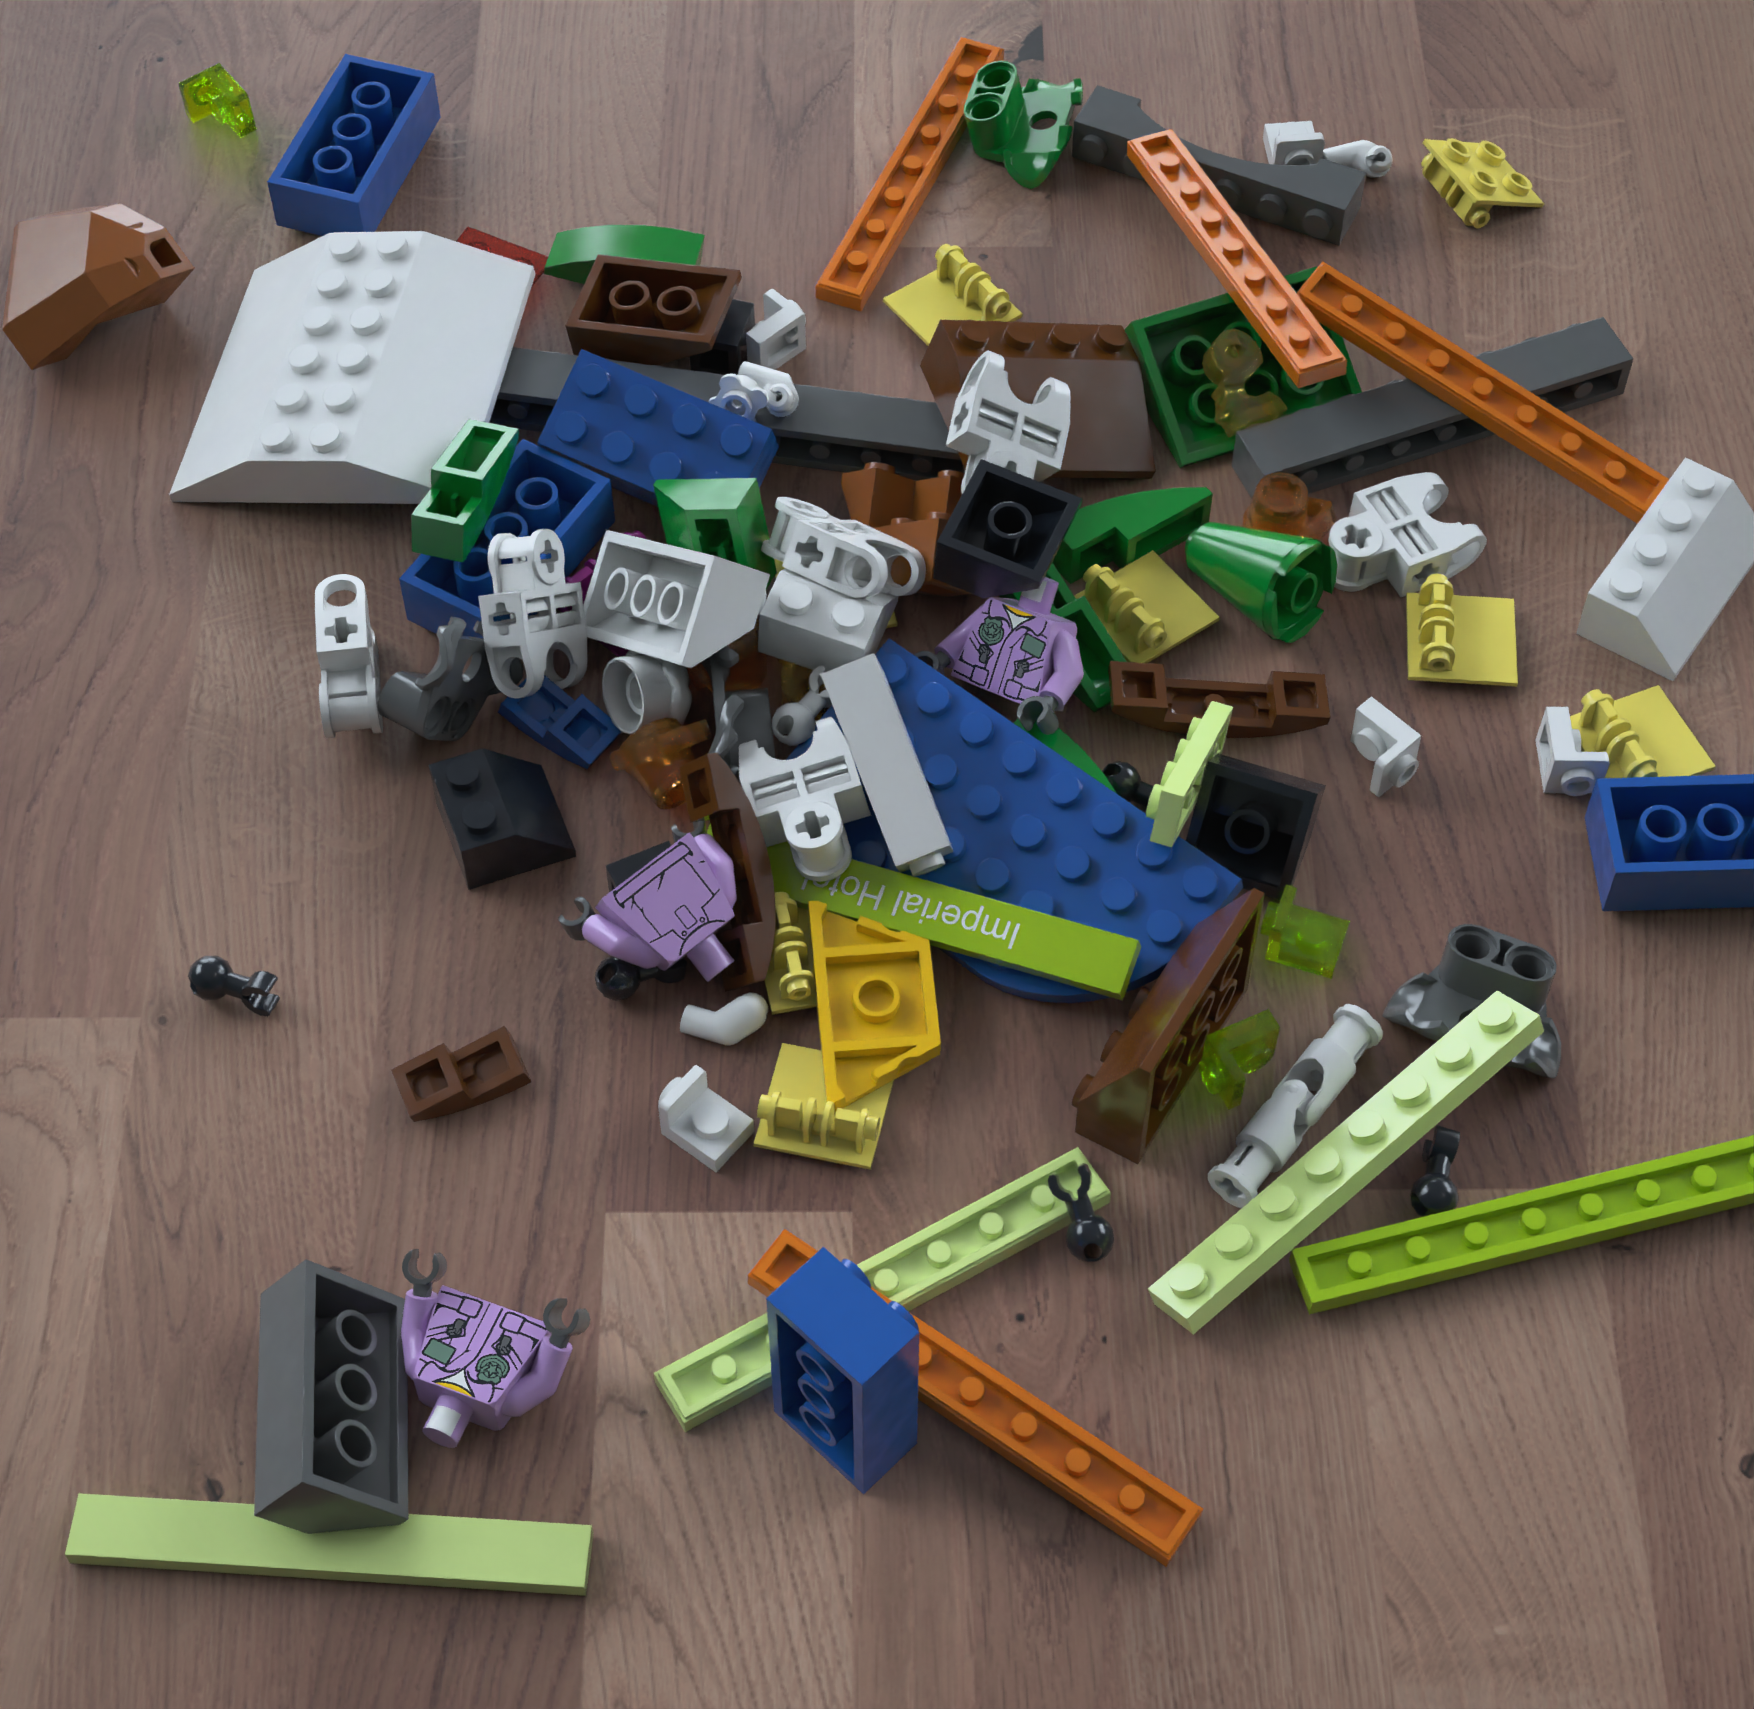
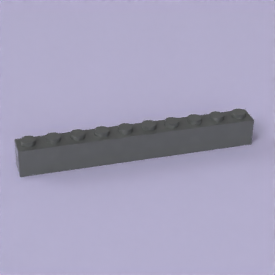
M513 347L489 423L542 432L578 356ZM607 359L709 402L710 398L718 395L721 389L719 382L724 376L710 372ZM794 384L799 396V403L792 414L785 417H777L771 414L765 406L760 408L755 415L756 422L771 428L777 440L779 448L772 463L846 473L863 470L866 463L877 462L895 467V474L914 481L936 478L938 472L944 470L965 473L964 465L957 450L946 446L949 431L935 402ZM733 400L735 405H742V402L739 400Z

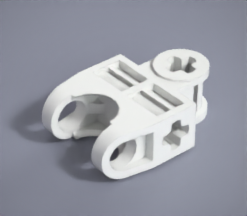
M988 350L978 358L969 371L955 401L946 442L947 447L969 455L961 485L962 494L981 459L1039 482L1061 469L1070 426V390L1066 383L1052 377L1046 379L1037 391L1033 404H1027L1019 400L1011 391L1008 383V372L1004 371L1005 361L1003 356Z
M1424 472L1396 477L1355 492L1349 517L1338 520L1331 527L1328 540L1330 547L1335 551L1338 564L1334 587L1339 590L1354 592L1388 579L1400 597H1404L1407 592L1414 593L1420 591L1422 584L1426 582V578L1431 574H1443L1449 579L1466 569L1482 553L1487 539L1475 524L1462 525L1460 522L1443 523L1429 516V514L1433 513L1444 503L1449 492L1448 487L1439 475L1432 472Z
M789 497L777 498L775 508L779 512L770 540L763 541L761 551L774 559L782 561V567L830 589L856 598L871 597L879 592L894 596H907L916 593L921 588L925 580L926 565L923 556L917 549L856 520H840L829 515L827 511L813 504ZM900 555L905 557L911 566L910 580L904 586L895 583L891 577V565Z
M550 529L536 530L531 536L516 537L511 533L497 534L491 540L488 548V567L492 576L494 594L478 596L485 651L495 685L503 694L511 698H523L535 694L542 686L544 675L561 689L575 686L582 680L587 669V630L581 582L566 584L563 546L558 535ZM551 553V559L540 560V554ZM501 559H513L511 564H501ZM572 606V611L556 614V608ZM539 612L536 615H527V613ZM510 614L511 619L493 621L495 616ZM557 649L562 650L570 661V672L565 679L560 678L554 670L553 653ZM515 657L522 659L524 662L527 680L523 688L516 686L510 677L509 668Z
M334 575L320 582L315 590L316 649L321 668L319 702L324 735L326 739L335 738L336 732L372 728L373 733H382L383 721L382 716L378 712V700L381 694L378 646L375 633L370 626L365 586L362 580L353 575ZM340 590H349L357 595L353 602L345 606H333L327 602L331 594Z
M832 717L815 721L818 730L813 732L811 746L805 753L794 759L779 760L769 756L764 747H758L756 739L739 745V778L741 786L757 817L766 847L788 841L798 872L803 877L818 882L838 877L848 868L851 862L852 852L844 823L870 816L853 756L843 733Z

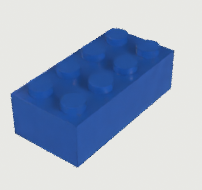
M345 54L267 181L276 225L320 236L334 232H375L441 118L434 73Z
M581 349L537 441L540 447L611 479L612 488L657 507L658 503L653 484L659 479L757 478L760 488L779 448L771 428Z
M522 439L515 448L509 469L489 518L464 562L420 554L399 578L407 620L436 634L439 626L448 625L451 616L457 617L467 623L463 636L484 638L476 633L473 628L476 621H481L478 596L494 594L492 576L488 567V548L493 537L501 533H511L516 537L531 536L534 531L540 529L554 531L563 546L565 556L564 574L565 577H568L601 539L606 530L615 522L611 479ZM551 553L540 554V560L551 559ZM512 558L501 559V564L513 563ZM538 612L527 613V615H536ZM510 614L493 617L494 622L511 619Z
M1754 774L1596 779L1584 819L1602 911L1754 907Z
M822 1247L766 1298L774 1412L861 1493L865 1494L917 1444L919 1327L913 1316L901 1304L895 1301L887 1304L871 1289L867 1276L855 1263L848 1259H843L840 1262L825 1247Z

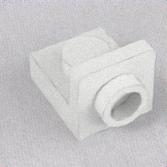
M1312 121L1265 124L1263 141L1269 164H1317L1320 158L1323 157L1324 137L1320 132L1315 133Z
M770 289L763 294L765 320L758 322L746 333L747 360L750 363L776 370L806 349L805 313L796 302L787 300L774 289Z
M1371 696L1356 709L1351 742L1356 745L1358 751L1370 761H1376L1370 791L1377 797H1380L1393 785L1396 787L1403 786L1415 774L1419 766L1417 754L1421 735Z
M1546 707L1536 736L1543 792L1565 793L1570 796L1592 793L1596 779L1605 778L1610 765L1608 753L1581 752V734L1578 729H1572L1569 708Z
M697 1065L683 1078L676 1077L670 1081L660 1095L658 1110L661 1134L714 1172H717L754 1133V1120L709 1089L707 1073Z

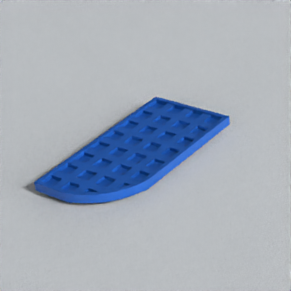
M890 638L875 654L886 675L954 851L943 856L945 865L914 877L1139 940L1141 950L1126 992L1135 990L1158 979L1174 953L1196 924L1231 903L1243 889L1241 878L1181 837H1177L1172 847L1151 842L1150 837L1154 819L1147 818L1146 813ZM832 705L821 719L832 717L843 733ZM813 734L804 743L799 744L786 760L797 758L805 753L812 744ZM858 772L870 816L844 823L852 852L851 859L899 872L894 864ZM910 869L901 872L903 874L913 876ZM939 948L985 983L1018 997L1054 1003L1089 1002L1110 998L1109 996Z

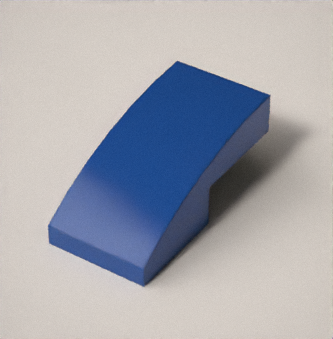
M545 675L542 686L535 694L523 698L507 697L501 703L498 710L500 715L542 746L585 769H588L622 733L614 725L611 718L583 694L574 700ZM527 678L518 687L523 688Z

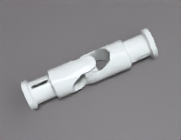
M1345 1004L1337 1009L1333 1014L1334 1024L1323 1038L1314 1039L1275 1088L1271 1098L1260 1107L1236 1137L1237 1147L1224 1164L1214 1166L1210 1170L1208 1181L1213 1190L1226 1202L1235 1207L1243 1208L1258 1195L1257 1189L1270 1172H1278L1298 1148L1306 1131L1320 1119L1356 1073L1355 1063L1367 1048L1376 1046L1383 1038L1380 1024L1366 1010L1351 1004ZM1310 1091H1316L1317 1093L1314 1096Z

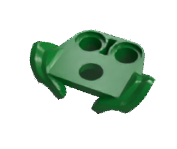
M994 61L984 65L976 73L964 105V116L974 152L982 158L1004 162L1009 175L1021 186L1028 189L1039 186L1052 171L1061 153L1070 141L1073 127L1069 123L1075 106L1082 105L1083 83L1081 78H1075L1072 82L1064 85H1056L1039 79H1028L1026 86L1021 87L1014 64L1008 61ZM1050 118L1056 120V123L1050 128L1044 130L1032 128L1033 124L1041 119Z

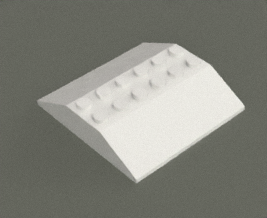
M425 231L328 233L255 269L169 496L172 502L419 504L431 489V468L467 420L473 419L487 423L490 422L535 278L534 267Z

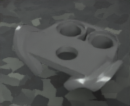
M451 616L448 625L438 627L436 635L439 638V656L434 667L428 674L400 671L391 676L383 687L378 700L379 715L428 740L457 741L461 739L472 726L487 697L501 692L492 679L485 651L484 638L463 636L467 623L461 618ZM476 621L473 630L483 636L482 621ZM472 655L471 663L468 669L462 675L464 666L467 660ZM518 657L512 660L509 668L510 677L515 685L523 679V665Z
M725 646L701 662L712 682L716 734L709 753H718L741 784L739 778L740 744L756 739L758 747H764L766 753L775 758L769 695L767 687L724 690L730 675L729 667H733L739 662V654Z
M1463 924L1453 928L1448 935L1440 964L1429 975L1423 972L1402 984L1393 994L1382 1016L1390 1022L1409 1027L1426 1038L1440 1040L1460 1020L1468 1016L1493 993L1499 991L1539 1014L1544 1028V1032L1505 1066L1525 1069L1546 1078H1555L1558 1074L1561 1061V1041L1552 1018L1547 1017L1546 1000L1556 974L1557 964L1553 956L1546 950L1508 935L1473 924Z

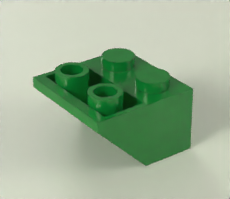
M757 478L659 479L655 481L653 486L668 545L714 555L768 573L770 577L766 589L768 588L777 570L774 558L761 551L763 541L770 540Z

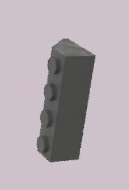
M307 1259L261 1293L254 1516L307 1534L401 1525L409 1519L408 1378L405 1372L401 1338L404 1298Z

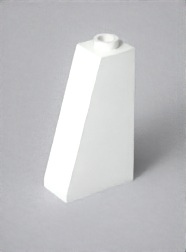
M872 653L820 674L896 868L900 873L910 869L913 876H919L945 865L943 856L954 851L886 675L876 655Z

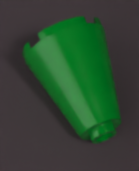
M1207 522L1200 528L1195 529L1189 535L1185 544L1186 563L1194 574L1270 638L1282 640L1286 643H1293L1305 636L1319 621L1324 610L1317 607L1323 591L1332 594L1336 583L1338 564L1335 551L1318 539Z

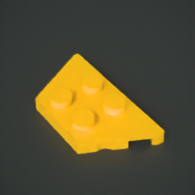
M816 900L808 901V914L826 1103L827 1101L834 1102L836 1112L837 1108H844L939 1056L941 1039L929 940L906 931H891L884 927L882 923L860 916L857 922L828 912L827 904Z

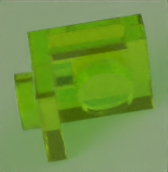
M220 63L179 83L186 115L193 123L213 114L220 124L227 123L240 138L257 130L248 94Z
M1286 884L1280 904L1269 901L1261 925L1260 934L1269 937L1265 959L1332 979L1348 933L1350 921L1295 905L1298 888Z
M1269 1009L1206 1036L1202 1061L1199 1063V1072L1208 1091L1213 1095L1219 1093L1229 1110L1241 1105L1246 1082L1243 1073L1248 1074L1261 1069L1274 1057L1280 1026Z

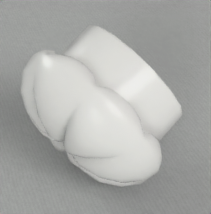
M629 650L626 656L610 660L604 669L602 690L605 706L612 722L621 732L628 734L640 733L646 738L655 740L665 739L675 734L684 724L692 704L689 674L685 666Z

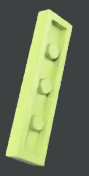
M1212 701L1202 719L1193 717L1186 740H1180L1173 762L1168 761L1160 785L1155 784L1152 789L1146 809V817L1154 819L1150 837L1151 842L1168 847L1174 845L1197 802L1208 761L1218 753L1222 754L1233 710L1232 706Z

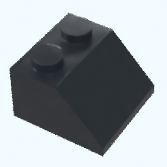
M981 459L937 541L933 578L981 598L1039 589L1081 506L1082 498Z
M483 748L429 764L436 804L468 890L576 857V850L542 765Z
M1218 753L1207 763L1185 841L1241 878L1243 889L1250 891L1255 888L1264 892V896L1287 902L1310 841L1326 785Z

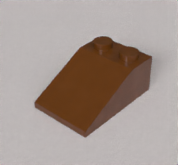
M598 254L565 325L573 354L578 356L581 349L605 359L645 365H661L711 351L742 279L741 271Z

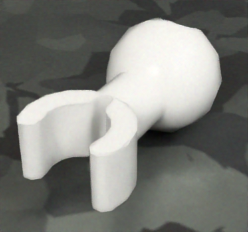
M818 666L812 671L809 678V691L799 702L785 703L776 710L772 718L771 727L774 735L780 742L788 746H798L804 743L815 730L816 722L814 718L823 708H830L832 706L827 690L819 694V687L824 683L820 675L825 673L824 666Z

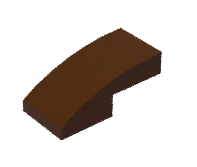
M505 1026L454 1052H451L442 1043L391 1070L408 1114L414 1122L433 1119L478 1106L532 1082L514 1039Z

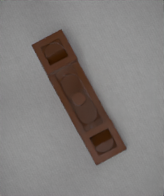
M1110 661L1108 666L1112 712L1130 721L1158 730L1187 735L1193 717L1202 719L1212 701L1233 707L1226 738H1256L1296 733L1328 725L1331 718L1325 674L1271 671L1267 684L1165 678L1164 664Z
M709 753L679 766L690 823L710 820L713 838L731 857L734 865L737 900L732 908L735 915L730 920L732 929L715 934L716 938L734 959L733 963L721 971L726 992L764 981L766 978L774 945L775 893L766 843L751 803L741 784L718 753Z

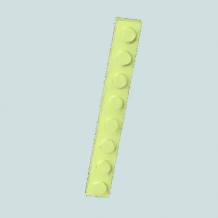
M1499 991L1493 993L1151 1285L1148 1291L1154 1305L1194 1335L1544 1032L1540 1015Z

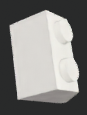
M785 568L779 572L765 605L760 612L758 651L812 670L818 666H824L825 672L872 653L875 654L898 602V596L879 592L871 597H850Z

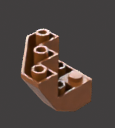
M121 203L52 212L19 221L14 227L2 330L31 370L62 361L72 354L97 324L165 303L195 267L165 227Z
M877 462L866 463L863 470L842 473L841 486L851 520H856L917 549L923 556L926 565V575L921 588L916 593L947 597L971 594L933 578L937 541L962 496L961 485L965 473L944 470L939 471L936 478L914 481L895 474V467ZM900 555L891 565V577L895 583L901 586L906 585L910 580L911 566L909 561Z

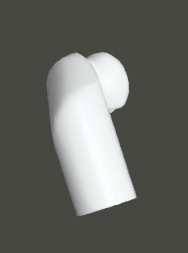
M1367 140L1324 149L1322 157L1323 159L1366 172V176L1370 178L1385 175L1390 170L1393 161L1389 149Z
M746 361L741 364L738 375L753 379L760 388L765 390L768 395L766 407L771 414L777 417H785L796 410L799 396L789 374Z
M751 992L737 997L716 1012L688 1004L681 1018L680 1032L723 1045H734L757 1031L764 1024L768 1013V1005L761 995Z

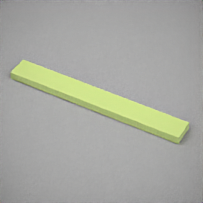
M1079 1147L868 1258L857 1264V1266L867 1276L872 1288L890 1300L901 1304L909 1312L1068 1226L1071 1223L1065 1201L1055 1197L1049 1188L1048 1178L1052 1173H1057L1061 1186L1066 1190H1070L1074 1197L1078 1198L1077 1190L1082 1181L1077 1169L1080 1164H1087L1092 1173V1183L1087 1193L1094 1211L1110 1203L1111 1192ZM767 1313L654 1373L657 1387L685 1432L772 1386Z
M78 1493L65 1556L69 1563L586 1596L594 1533L592 1525L409 1514V1519L401 1525L307 1534L254 1516V1504Z

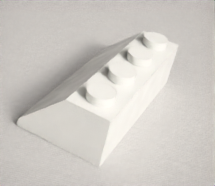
M1685 457L1588 592L1576 634L1674 681L1754 564V512L1734 480Z
M606 530L583 605L587 637L692 668L754 629L757 616L762 611L766 602V587L770 574L714 555Z

